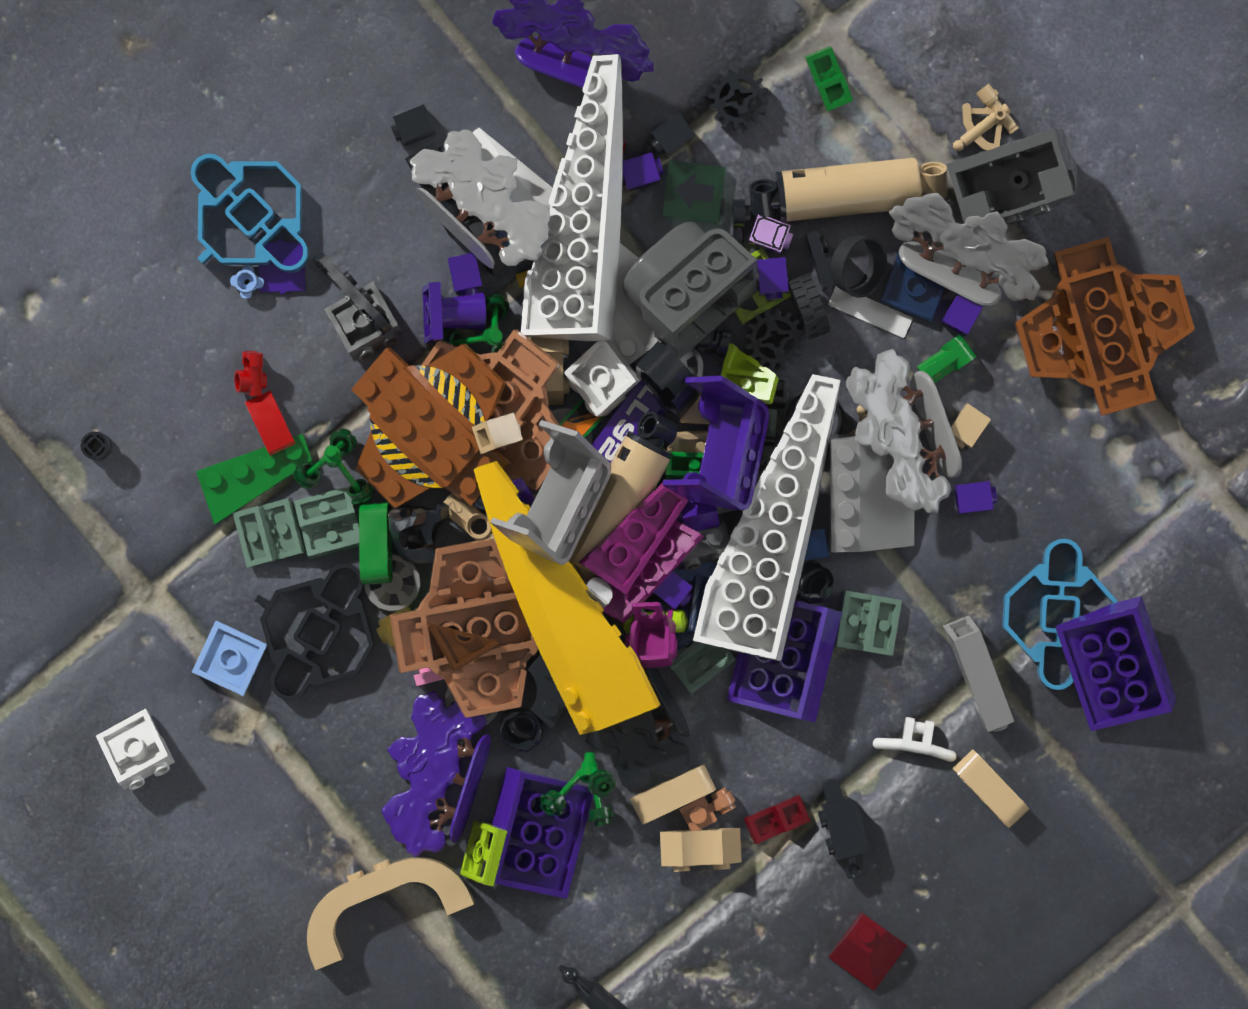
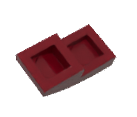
M800 795L743 818L754 844H759L776 835L810 822Z

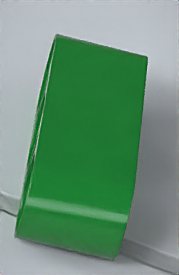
M390 503L361 504L359 508V569L363 585L391 583L393 579V548L388 514L391 511Z

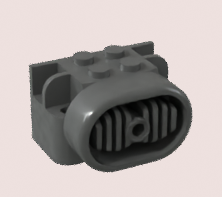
M1053 128L946 164L964 223L967 217L979 216L983 218L986 214L997 211L1006 224L1019 223L1026 220L1025 216H1040L1052 212L1053 207L1062 204L1068 198L1075 195L1077 188V167L1070 153L1063 129Z
M694 222L682 223L668 232L634 263L623 282V293L642 311L643 320L654 331L655 338L658 341H665L668 345L672 346L679 353V359L759 291L757 259L723 229L717 228L705 232Z

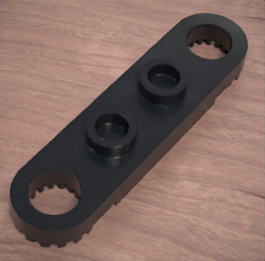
M322 252L313 258L318 268L322 267L320 270H325L323 272L324 275L333 282L336 288L367 321L373 323V327L376 326L375 329L382 336L392 329L384 317L373 307L372 304L375 301L364 289L361 292L358 291L355 287L357 282L348 271L342 273Z

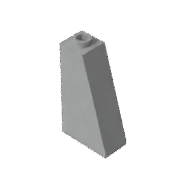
M970 616L944 625L943 628L983 726L987 732L1004 730L1008 727V724L1014 722L980 629Z

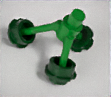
M499 294L485 297L486 318L492 320L491 328L486 329L483 335L465 338L459 331L446 330L441 341L458 347L462 344L485 342L488 345H494L491 353L498 352L505 343V341H502V332L498 329V320L503 319L506 312H508V301H505L504 296Z
M341 428L339 431H334L329 439L330 446L326 447L323 457L316 464L305 462L301 466L299 464L296 466V470L293 473L294 479L304 489H311L312 486H317L321 477L320 468L327 465L331 468L337 467L350 483L347 488V494L352 499L351 503L353 505L366 504L372 498L371 492L374 491V487L364 479L355 480L342 463V455H350L353 452V448L357 446L356 437L351 435V431Z
M585 753L581 769H578L574 777L560 792L549 790L548 793L540 796L541 809L547 815L561 816L563 814L562 811L567 805L564 796L581 780L583 783L589 784L588 788L594 796L596 809L589 810L590 819L588 821H594L595 827L612 823L610 817H614L616 814H612L611 806H602L600 797L608 796L615 789L616 780L613 779V775L610 772L598 770V763L595 762L596 755L594 753Z

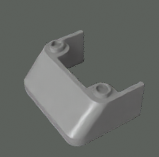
M541 420L539 426L551 437L544 447L545 461L551 468L527 516L516 513L508 522L492 518L490 523L509 540L549 561L563 565L571 558L611 475V465L578 431Z

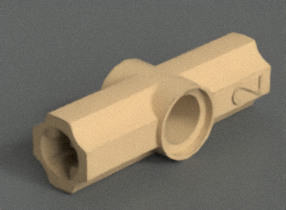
M451 493L443 502L449 505V518L475 540L492 538L495 541L488 517L474 505L470 506L465 500L461 501ZM477 519H483L487 523V530L480 535L475 534L472 530V524Z

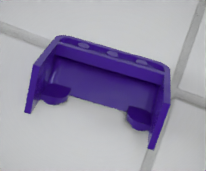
M723 376L686 377L685 383L701 392L698 409L702 417L710 422L700 472H689L681 480H663V486L689 501L731 510H746L752 503L769 422V409L763 401Z

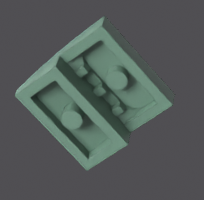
M348 487L294 501L309 560L359 547V523L355 507L351 503L352 499L347 494Z
M292 498L233 513L247 568L306 552Z
M842 590L838 610L842 612L834 646L893 656L902 600Z
M692 641L677 651L676 658L673 659L670 667L689 692L693 694L736 659L729 649Z

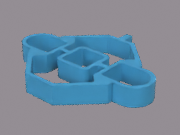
M204 154L198 157L191 167V177L201 191L198 194V241L206 250L197 259L203 265L213 256L222 265H269L272 262L278 269L287 273H294L304 268L309 259V250L304 240L299 236L302 233L301 184L278 161H231L227 164L221 157L215 154ZM208 161L220 163L236 179L218 198H214L199 183L197 178L200 166ZM245 169H278L296 187V217L294 219H282L272 229H269L267 224L275 216L272 208L253 189L248 188L239 196L234 194L245 182ZM249 196H253L269 212L251 231H247L232 216V213ZM229 197L232 198L234 201L225 210L228 219L248 238H254L261 230L267 233L255 245V258H221L204 240L205 209L219 208ZM283 228L303 247L301 260L293 266L280 264L264 248Z
M1058 539L1051 542L1044 550L1043 564L1035 566L1004 594L1002 628L1033 662H1037V675L1041 683L1055 690L1069 687L1073 683V678L1070 672L1068 679L1064 683L1053 685L1044 676L1045 647H1062L1056 628H1046L1047 600L1073 601V619L1080 617V600L1076 596H1065L1064 588L1065 586L1082 587L1087 581L1091 580L1111 604L1118 602L1088 567L1082 566V551L1075 542L1069 539ZM1060 543L1069 545L1075 551V582L1048 580L1050 552L1054 546ZM1034 576L1041 585L1058 587L1057 595H1044L1041 598L1039 627L1043 632L1055 633V642L1038 641L1029 649L1008 626L1010 597Z

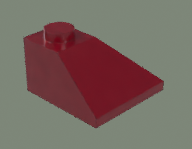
M861 911L828 958L875 991L907 947V944Z

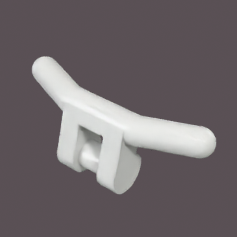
M906 717L902 739L875 738L873 740V747L876 749L920 753L948 762L956 760V753L954 751L931 744L934 730L933 721L925 720V723L916 722L915 718ZM913 733L923 734L922 742L913 741Z

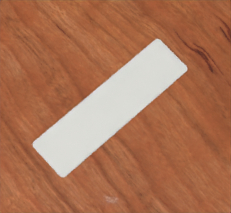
M837 286L828 303L831 307L902 338L905 337L912 322V317L867 297H853Z

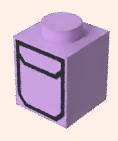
M758 214L748 243L760 248L763 247L765 250L780 255L782 248L788 250L793 234L788 232L791 225L769 217H761Z

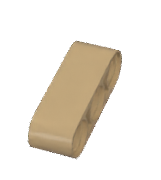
M973 749L952 768L1008 828L1029 810V807Z
M702 764L672 780L669 779L630 798L641 824H645L715 791L716 787L705 764Z

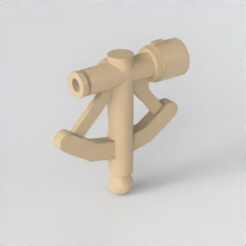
M987 84L976 93L982 103L986 105L985 108H971L969 103L963 104V125L967 132L960 137V140H956L953 143L955 151L963 150L964 146L967 147L973 141L986 151L999 147L1002 125L1009 131V134H1012L1019 128L1009 115L1011 113L1010 109L1005 103L1002 105L997 99L999 93L990 84ZM971 114H990L976 126L973 125ZM996 124L993 144L987 142L981 135Z

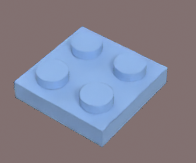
M215 621L192 673L244 696L267 648V644L219 621Z

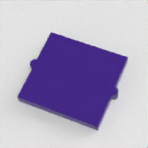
M279 239L278 242H269L264 246L280 264L285 266L297 264L303 256V247L298 241L284 242L282 239ZM272 262L269 265H258V277L264 280V285L259 289V293L280 292L283 295L289 291H306L305 266L300 271L287 273L278 269Z

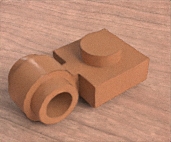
M723 787L710 795L713 799L711 803H708L705 796L679 808L690 830H701L718 821L713 812L715 810L723 815L736 807L734 804L736 800L732 792L727 791L726 787Z

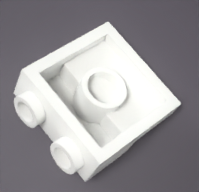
M611 340L597 341L564 372L569 379L570 387L582 396L588 411L597 417L608 415L626 398L625 395L641 381L636 377V373Z
M147 709L96 735L118 784L124 789L135 790L144 785L145 778L152 774L161 776L170 770L169 765L175 762Z

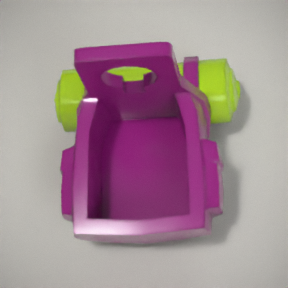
M659 602L632 603L634 615L625 624L623 623V629L626 634H629L625 638L626 648L631 646L643 668H658L672 665L673 659L677 655L678 645L675 633L685 632L688 625L685 611L674 609L663 611ZM643 609H651V610H654V611H645V612H642L641 610H643Z

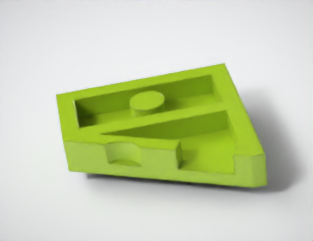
M729 344L721 376L754 395L765 404H772L779 380L777 375L760 365L751 356L744 354L734 344Z

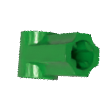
M959 334L943 345L939 352L924 360L916 368L918 371L927 373L935 384L953 370H959L977 356L963 336Z

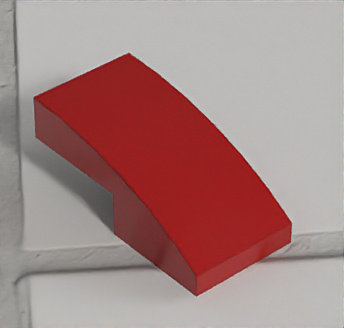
M270 390L261 396L254 397L245 402L270 456L295 444Z

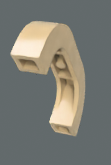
M410 857L391 864L389 859L373 865L374 871L364 874L360 870L346 876L348 882L331 890L318 903L309 921L307 946L315 970L343 959L344 955L336 938V923L338 917L346 908L400 885L420 882L430 886L437 892L448 916L474 905L475 901L468 885L453 868L441 861L427 857Z

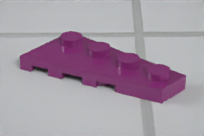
M662 483L578 563L622 593L627 594L688 500L666 488Z
M674 521L627 594L622 593L612 585L610 586L612 598L609 604L603 608V613L625 624L634 614L632 603H644L704 536Z

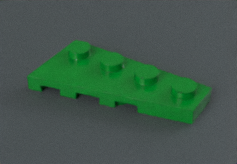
M304 434L293 437L294 445L271 456L266 447L196 471L214 525L291 476L298 464L301 466L305 462L313 461Z

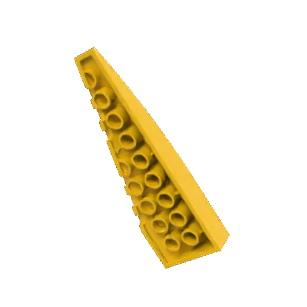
M497 461L474 469L489 523L492 518L508 522L516 513L527 516L530 506L522 503L517 497L519 491ZM490 523L519 606L579 734L602 730L659 707L660 703L636 653L631 646L626 648L619 638L621 632L616 625L610 626L602 614L604 611L603 607L598 601H594L587 594L588 587L569 561L563 565L549 561L509 540Z

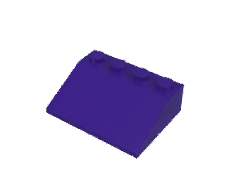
M1142 596L1110 604L1056 626V631L1090 731L1172 712L1176 697Z
M795 600L781 661L738 652L727 701L816 722L842 612Z
M506 767L492 825L507 830L494 884L567 899L593 794L590 793L588 786L575 784L564 796L567 805L562 811L563 814L561 816H549L541 809L540 796L542 794L545 795L549 790L560 792L568 781ZM491 832V834H490V838H489V842H488L489 849H490V845H491V841H492V837H493V833H492V832ZM486 861L483 863V866H482V870H481V874H480L481 877L483 876V873H484Z

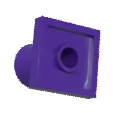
M429 282L422 287L424 344H436L438 341H441L443 339V329L446 328L485 331L486 305L483 292L465 296L441 297V282Z

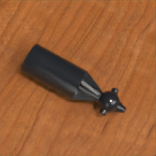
M559 966L563 981L567 984H574L582 1003L589 1009H628L599 983L579 978V973L575 968Z

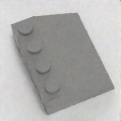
M831 434L829 441V547L831 552H864L914 546V511L911 508H907L902 502H896L886 494V476L895 461L893 456L887 454L882 457L873 452L871 446H863L855 442L856 434Z

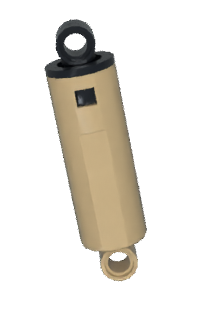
M916 158L775 172L776 182L769 179H761L752 182L749 186L752 215L758 217L759 214L761 217L767 218L779 212L780 222L886 212L892 210L894 206H903L908 198L923 197L926 194L938 193L945 198L948 194L946 165L939 162H928L919 167Z
M647 412L641 417L637 426L638 434L627 431L610 463V478L569 559V562L585 584L590 579L596 578L597 575L578 562L655 490L673 456L671 452L664 448L671 445L675 440L677 425L655 412Z

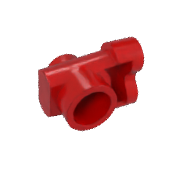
M243 351L242 364H244V370H236L234 375L236 392L245 393L248 396H261L262 389L267 387V376L265 372H262L263 353Z

